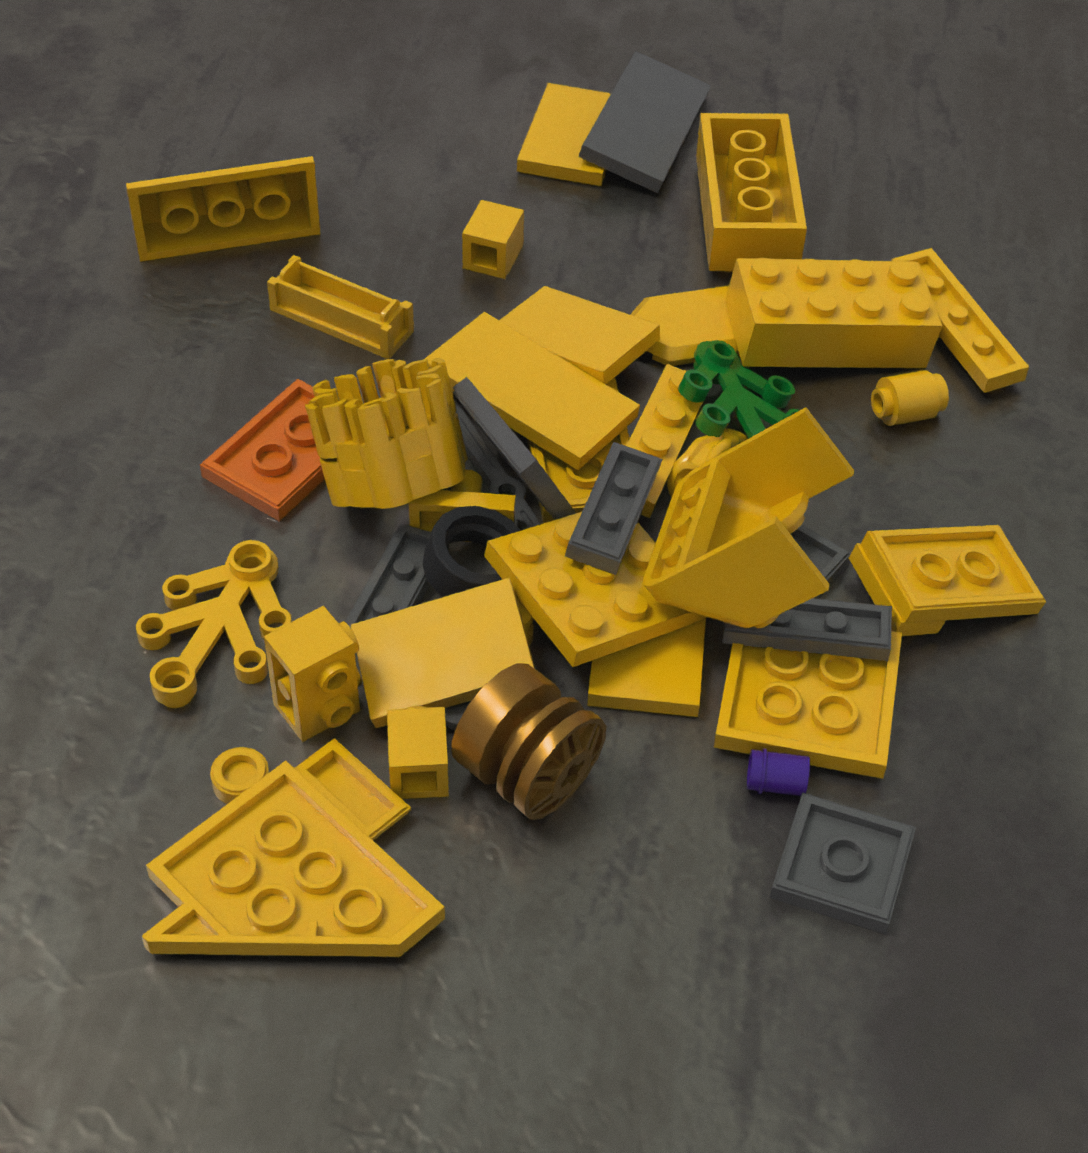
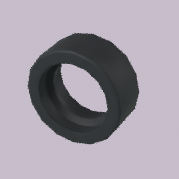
M480 506L457 507L443 514L434 525L424 550L422 566L427 581L440 596L445 597L502 580L499 574L484 575L471 572L459 565L449 554L447 545L452 542L470 541L486 547L489 540L521 530L511 519L501 513Z

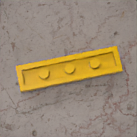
M932 248L891 259V261L919 262L942 324L939 337L983 393L1026 380L1029 370L1028 364Z
M666 364L626 445L627 447L663 459L641 515L648 518L651 517L674 462L677 460L703 402H691L680 394L678 386L686 370H681L669 364Z

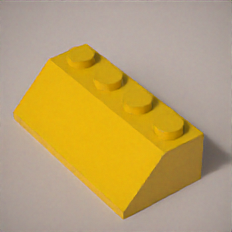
M313 156L126 183L140 262L321 234Z

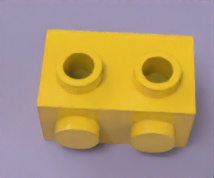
M323 605L264 636L273 704L302 742L328 728L343 725L352 715L360 711L358 687L362 685V678L356 667L355 653L359 651V643L353 630L346 622L338 623Z

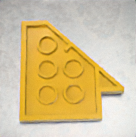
M286 760L146 864L149 878L178 907L142 935L144 947L150 954L401 957L445 920V906Z

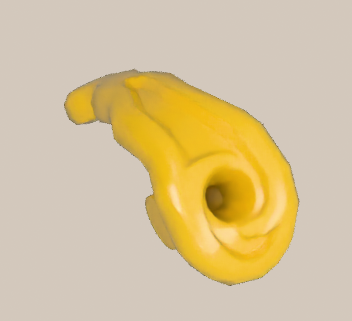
M726 428L720 437L706 435L696 438L688 449L674 462L667 479V488L671 498L677 484L690 471L747 440V436L737 430Z

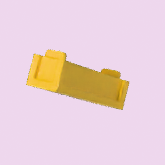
M295 255L288 260V264L281 270L277 278L271 277L267 281L271 311L383 358L390 359L414 332L413 303L406 300L401 303L397 299H392L305 264L301 261L300 257Z

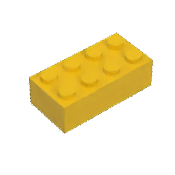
M700 113L696 160L709 271L733 272L736 258L802 259L807 226L789 115Z
M736 258L725 300L743 367L926 368L942 328L919 262L904 260Z

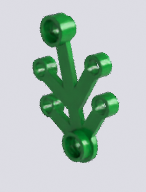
M720 340L704 341L697 346L694 352L695 370L686 371L678 386L680 394L687 400L695 403L703 402L706 399L712 383L719 384L722 387L723 392L715 403L705 404L696 419L697 428L708 436L720 437L729 424L730 415L733 411L748 438L765 430L761 419L774 425L800 411L799 409H790L787 413H784L778 409L786 407L795 392V388L789 380L781 376H771L766 380L750 369L743 367L735 349L728 343ZM742 384L762 395L763 399L743 388Z

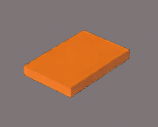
M300 379L295 380L200 464L201 476L280 522L325 480L305 405L309 404L308 401L315 397L312 389L313 386Z

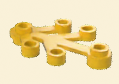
M256 540L240 542L231 549L224 565L188 576L178 574L169 577L163 583L162 591L166 606L173 611L163 614L149 613L137 621L135 628L138 642L147 650H159L169 643L171 634L199 626L179 657L162 659L150 671L152 692L155 699L169 708H180L191 701L198 687L196 674L224 630L235 654L233 663L237 679L246 684H255L267 676L268 664L266 654L261 648L256 647L240 609L241 604L250 592L261 613L259 616V627L263 639L265 635L292 622L291 614L288 610L281 607L271 585V582L277 577L279 566L276 555L265 543ZM225 587L219 597L195 604L197 600L196 594ZM176 591H186L184 594L181 595H173V593ZM272 623L283 624L282 626L276 628L269 627V625ZM160 629L155 634H146L149 630ZM249 662L258 663V665L253 668L243 667L245 664Z

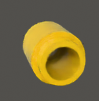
M927 370L880 378L871 394V406L874 414L881 418L883 423L888 426L932 419L937 416L938 412H942L947 408L949 401L948 387L944 378L938 373L932 374Z

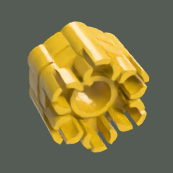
M440 358L433 359L431 361L433 368L431 369L428 359L414 361L406 364V361H394V359L372 363L381 398H379L371 366H365L356 371L357 377L353 374L334 377L336 388L331 389L328 380H323L312 387L315 397L308 401L309 404H306L305 408L333 506L394 508L441 489L454 486L465 478V462L468 460L458 414L456 413L457 409L445 360Z

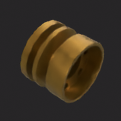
M516 663L494 676L469 703L457 724L451 742L452 757L483 783L497 784V792L509 803L514 802V806L530 820L542 819L567 801L587 778L601 753L606 740L607 726L602 718L591 710H585L575 698H561V691L556 684L532 666L525 663Z

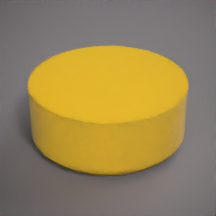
M236 747L224 751L214 760L210 770L213 791L217 798L226 804L269 773L265 757L257 750L248 747Z

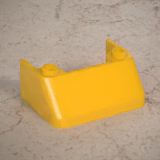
M807 407L690 471L677 484L642 581L643 585L657 602L741 628H751L754 626L756 628H763L775 621L781 613L828 591L830 584L791 536V533L797 530L804 522L805 516L803 514L807 509L809 498L852 477L854 469Z

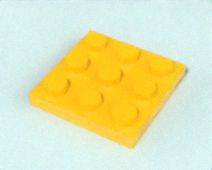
M582 512L487 542L484 557L502 579L510 577L515 596L572 667L705 619V616L657 602L643 585V577L656 542L639 523H637L616 575L565 557L569 540Z
M891 631V651L888 661L808 653L805 651L773 649L772 647L743 646L744 644L732 643L713 748L750 754L751 749L762 751L763 748H766L769 752L809 756L811 766L883 779L888 760L902 633Z

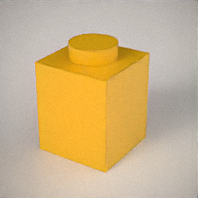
M481 200L462 232L463 269L506 279L524 246V210Z
M410 706L405 709H388L390 789L401 799L449 797L445 707L427 708L424 706Z

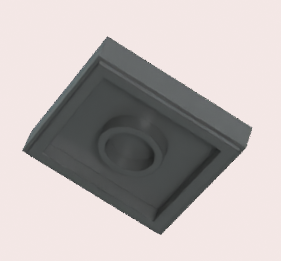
M802 793L772 885L770 898L886 935L916 827Z

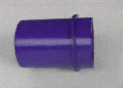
M763 748L762 751L751 749L747 771V790L758 791V794H762L763 791L802 796V793L807 792L809 756L769 752L766 748Z

